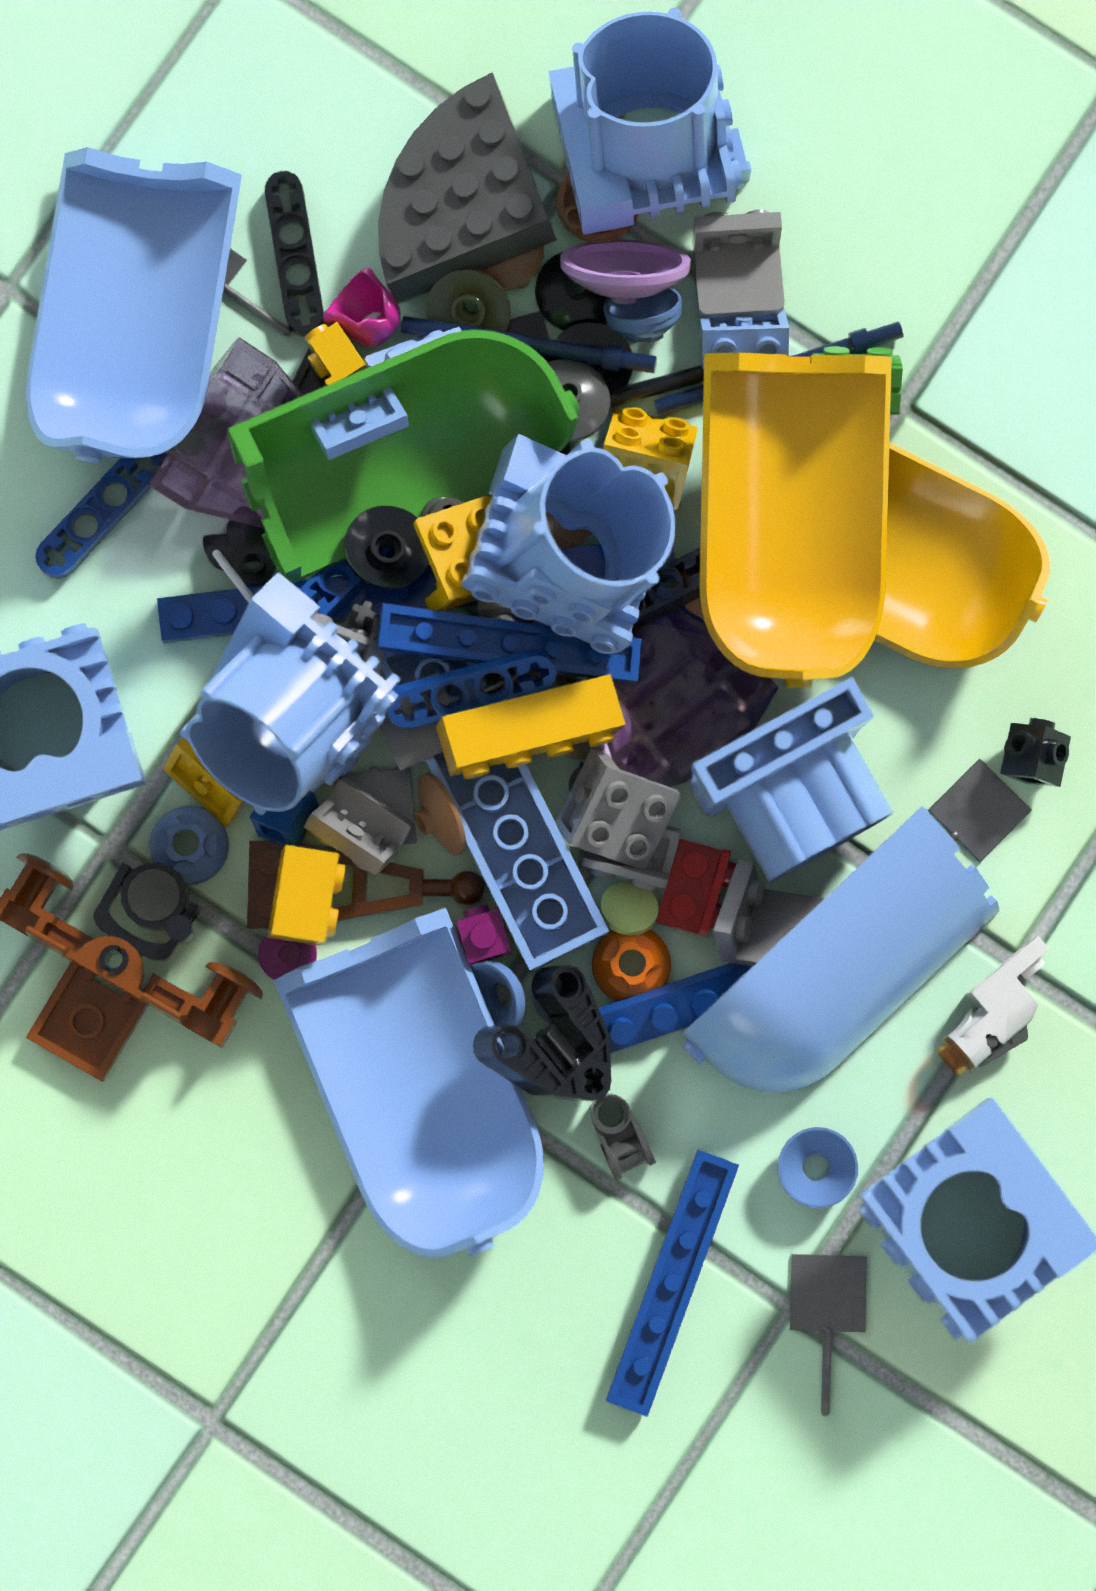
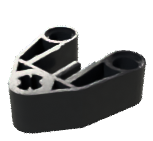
M576 966L543 967L534 975L531 987L535 999L547 1012L548 1018L552 1023L535 1034L536 1038L533 1041L537 1044V1047L518 1026L495 1025L483 1027L477 1032L473 1041L474 1054L481 1063L531 1095L569 1101L600 1100L607 1095L612 1082L610 1039L583 972ZM558 976L560 977L563 985L562 992L560 995L556 991L555 982ZM499 1036L502 1037L505 1045L501 1055L496 1047Z

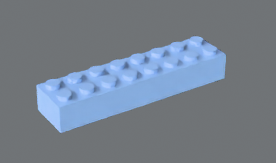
M384 651L381 669L386 681L392 674H395L401 679L398 683L400 685L426 678L436 672L441 674L474 665L475 663ZM484 678L481 679L480 688L487 686ZM444 685L450 702L461 697V688L457 685ZM443 752L425 760L431 774L435 775L442 782L457 807L465 831L466 845L530 973L609 934V930L526 764L507 769L506 764L501 763L490 766V772L486 775L473 779H464L463 774L450 777Z

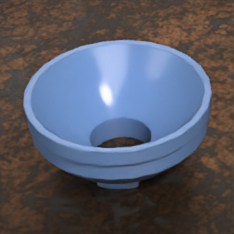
M668 288L653 296L637 298V302L632 304H617L612 302L611 297H609L604 302L603 311L607 325L618 334L624 336L627 341L631 343H652L664 338V333L671 329L680 318L682 299L679 292Z
M181 806L170 810L156 822L149 841L150 855L153 863L159 862L171 866L182 876L186 885H197L208 881L222 869L228 856L229 838L225 827L206 809L196 806ZM184 830L195 832L199 838L197 851L189 856H182L176 853L173 844L175 836Z
M486 960L470 964L494 1024L519 1027L525 1014V995L522 985L515 974L508 967L496 961ZM499 983L505 985L510 992L511 1002L508 1007L501 1004L497 997L496 991Z
M812 1127L795 1133L787 1140L778 1158L777 1171L783 1189L793 1200L810 1208H825L841 1202L849 1195L855 1186L859 1165L852 1145L844 1136L828 1128ZM811 1154H820L828 1162L829 1170L827 1175L818 1181L808 1179L803 1172V1162Z

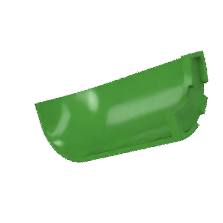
M464 330L438 337L228 428V436L236 464L244 463L246 478L240 481L250 509L252 511L260 509L264 519L261 522L266 533L261 536L277 572L289 582L295 583L346 560L344 541L347 530L359 514L370 508L395 506L405 509L417 518H420L423 507L433 498H455L465 503L487 495L491 496L488 493L502 449L516 435L521 434L560 452L574 434L578 415H580V408L574 394L570 390L564 391L550 365L530 346L516 338L494 331ZM391 387L408 416L409 426L328 460L312 432L310 421L317 418L320 422L328 420V413L334 412L335 416L348 411L347 405L354 403L355 407L368 402L367 396L374 394L375 398L383 396L382 390Z

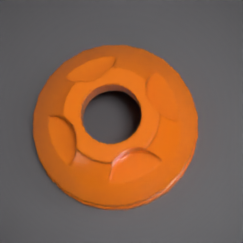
M611 930L608 935L602 937L593 953L592 972L596 984L605 995L615 1001L640 995L666 985L670 976L671 957L667 945L652 930L631 936L622 935ZM628 950H636L645 958V969L638 976H627L619 968L620 956Z

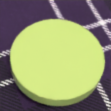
M631 881L618 882L610 886L603 894L600 904V913L605 924L613 931L628 936L643 934L650 930L655 924L659 912L658 901L653 892L632 885Z

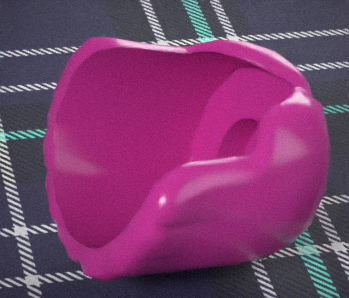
M366 267L351 278L325 311L322 320L330 325L338 322L344 333L351 339L364 346L375 347L384 343L395 332L400 323L401 311L391 292L379 281L372 269ZM373 312L380 313V314L376 317V319H374V318L364 319V318H366L367 316H369L370 314H372Z

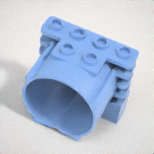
M671 8L668 13L636 12L614 18L595 30L584 43L578 42L572 46V67L548 71L552 104L583 235L634 225L633 215L649 212L650 218L659 217V210L674 207L676 213L685 212L686 204L700 202L701 208L710 207V200L725 197L727 203L736 202V187L742 186V175L738 160L731 161L728 153L733 152V141L729 126L733 125L729 100H722L721 93L719 92L724 90L721 68L719 64L717 65L716 54L708 38L695 25L682 19L678 8ZM651 107L664 108L679 113V115L673 118L651 123H638L618 119L633 110Z
M521 434L516 435L502 449L488 493L492 497L490 503L486 506L483 515L485 519L476 537L477 544L475 550L471 553L469 559L470 566L468 573L464 575L462 587L471 591V594L478 600L496 602L508 607L517 617L540 621L551 626L552 631L561 636L576 637L590 643V646L600 653L614 654L621 652L631 644L633 638L631 631L633 624L639 618L640 611L638 607L640 601L644 599L646 591L658 582L659 576L656 571L665 562L673 545L675 534L674 504L671 503L664 488L668 481L666 475L663 473L654 475L649 470L638 466L622 467L616 457L603 449L594 448L593 443L588 439L583 440L568 455H565ZM545 512L552 514L565 529H585L597 537L605 557L604 580L582 572L563 556L551 537Z
M279 572L251 599L207 685L201 690L203 698L198 703V713L180 730L181 736L189 740L199 761L211 776L234 796L252 805L254 810L260 815H263L266 811L281 812L289 810L309 790L315 792L324 781L331 786L339 776L346 777L360 758L358 756L373 739L371 737L372 734L385 720L386 717L384 715L397 701L399 696L394 690L401 680L397 675L392 674L385 681L376 674L375 670L380 661L372 656L364 663L356 653L359 644L353 639L347 643L335 634L339 627L332 621L326 627L314 622L313 618L320 607Z
M86 623L76 624L61 630V637L45 641L44 637L31 638L19 643V650L2 655L0 650V697L11 686L25 678L38 674L53 673L72 687L79 699L83 713V728L80 740L69 755L60 758L39 755L21 771H8L0 767V830L147 784L132 734L129 732L126 723L125 713L118 697L117 687L111 674L101 635L96 627L88 628Z
M853 677L693 763L691 767L693 775L689 782V788L702 812L707 816H714L728 808L769 883L844 844L884 821L894 813L853 741V738L860 729L874 717Z
M993 1097L983 1100L944 1129L943 1133L928 1142L923 1148L905 1159L899 1166L885 1174L879 1181L858 1195L864 1203L858 1207L861 1215L873 1230L879 1226L882 1227L880 1231L886 1239L880 1244L896 1265L903 1266L912 1275L907 1281L923 1302L926 1301L928 1304L934 1302L942 1308L946 1315L940 1321L956 1341L963 1337L968 1343L972 1344L991 1327L999 1324L1008 1314L1016 1311L1024 1302L1044 1290V1287L1056 1278H1062L1096 1252L1095 1233ZM966 1171H982L992 1175L998 1182V1192H1000L1002 1203L1007 1208L1024 1216L1022 1240L1015 1257L997 1277L983 1281H966L944 1272L930 1258L921 1236L922 1210L931 1192L945 1179Z

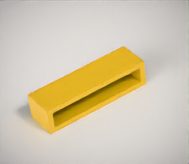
M611 674L443 716L435 727L450 777L463 774L464 779H473L488 774L490 772L489 767L505 763L506 768L510 769L532 762V755L547 752L548 757L553 758L574 751L573 745L589 741L590 747H596L610 743L615 740L614 734H617L626 724Z

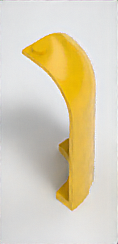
M704 353L700 601L707 629L718 649L732 664L749 674L767 678L785 679V687L811 688L812 679L836 678L850 672L862 661L874 642L883 614L886 589L892 357L873 355H811L810 364V357L787 356L785 354Z
M889 443L886 589L883 614L874 641L915 661L936 667L966 668L989 662L1002 655L1015 643L1028 620L1036 623L1047 604L1048 599L1041 596L1048 581L1051 567L1045 543L1032 524L1002 499Z

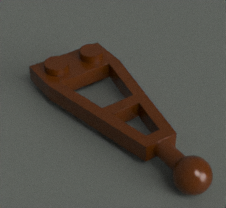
M249 841L248 929L269 928L280 853L284 846L271 841ZM303 843L299 846L301 848L339 853L337 864L353 868L352 905L333 908L338 909L337 921L423 906L424 896L452 897L458 904L469 906L477 903L484 893V883L481 877L472 871L459 872L452 879H424L423 869L390 862L379 874L410 880L409 895L367 902L368 871L357 867L349 857L340 851Z

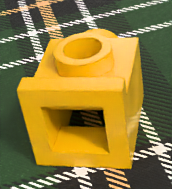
M338 322L330 327L322 324L305 336V340L312 352L307 359L320 379L325 376L329 377L325 380L326 386L367 369L365 362Z

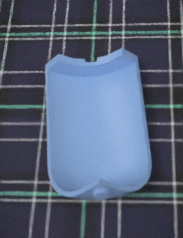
M89 147L64 154L26 384L28 418L34 434L42 443L50 447L75 452V458L78 460L101 463L102 457L142 458L161 454L176 446L191 431L202 411L207 393L242 174L207 161L186 164L163 163L162 171L140 169V160L121 157Z
M921 806L742 978L681 1033L687 1039L682 1047L699 1065L706 1059L714 1069L728 1080L751 1090L767 1093H784L808 1087L820 1081L838 1067L997 915L1000 910L999 904L992 895L986 899L984 893L990 887L973 865H970L968 868L962 865L954 855L960 847L934 817Z
M444 908L412 919L370 939L371 942L353 950L345 949L326 958L301 966L274 980L368 1209L381 1228L400 1246L417 1255L432 1258L451 1255L463 1249H467L469 1256H472L495 1246L492 1237L515 1227L533 1208L541 1189L544 1168L539 1131L522 1089L481 1063L474 1054L473 1041L477 1032L483 1027L495 1026L447 909ZM499 1036L496 1047L501 1055L504 1051V1046Z

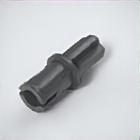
M367 600L364 601L362 606L354 603L351 613L346 617L344 627L347 629L363 630L369 634V638L374 639L378 633L379 622L376 618L377 614L372 611L373 603Z

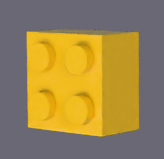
M289 845L284 846L280 853L267 938L320 946L325 943L326 937L331 938V935L334 936L338 909L331 908L333 893L338 894V891L341 892L345 873V865L337 864L339 853Z

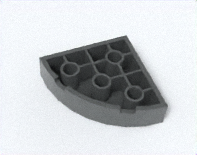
M493 72L462 87L438 105L412 133L395 160L383 191L378 220L379 256L386 285L398 304L429 292L441 277L452 271L464 268L482 271L557 241Z

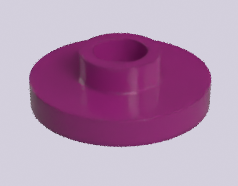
M268 933L263 938L258 952L261 968L273 980L301 966L317 961L316 945L267 938Z

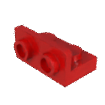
M679 839L667 887L665 888L655 923L706 938L709 928L714 929L722 904L717 903L721 886L729 887L736 863L729 861L731 851L726 849L719 850Z

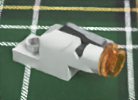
M1039 936L1030 939L966 993L978 1009L974 1011L971 1008L956 1028L941 1039L943 1044L936 1049L940 1058L958 1077L965 1071L971 1073L976 1067L988 1064L1028 1040L1027 1024L1032 1021L1038 1008V1003L1017 977L1021 974L1026 980L1045 964L1041 956L1050 949Z

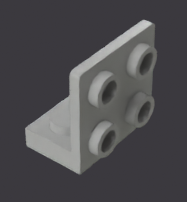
M591 748L555 823L569 845L635 868L646 869L677 807L681 794L676 789L619 769L607 753Z
M738 860L713 930L720 961L754 966L824 898L764 889L763 881L758 880L755 862Z

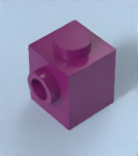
M484 904L463 911L465 919L456 921L469 965L512 954L499 909L490 911L488 904Z

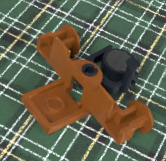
M21 853L16 857L25 866L12 888H6L0 898V921L71 961L26 1038L77 1068L104 1082L148 1006L223 1048L238 1023L233 1017L247 993L262 999L263 991L258 984L240 971L219 962H210L205 966L216 975L202 999L180 989L154 973L144 990H140L144 980V963L141 957L143 956L157 962L170 960L180 943L188 944L194 939L192 924L202 910L197 904L189 901V889L184 879L171 866L154 862L144 863L132 869L129 865L122 862L93 915L95 924L107 936L93 939L43 909L58 884L70 890L73 889V881L60 868L38 856ZM120 891L121 904L126 915L139 927L150 931L166 930L170 940L166 943H153L134 936L123 929L110 914V907ZM115 954H121L122 963L120 966L111 968L109 965L110 958ZM95 976L123 991L122 996L95 981Z

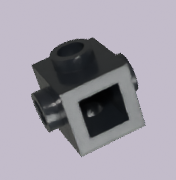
M1030 718L1029 724L1011 723L1008 738L1004 745V757L1000 774L1025 784L1061 787L1065 763L1069 757L1071 736L1055 730L1056 723L1045 719Z

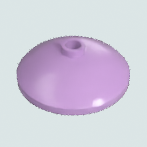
M614 240L604 243L586 242L569 247L560 256V267L571 280L587 290L601 296L611 297V301L617 304H632L637 302V298L656 295L679 283L690 272L691 260L686 253L671 246L646 241Z

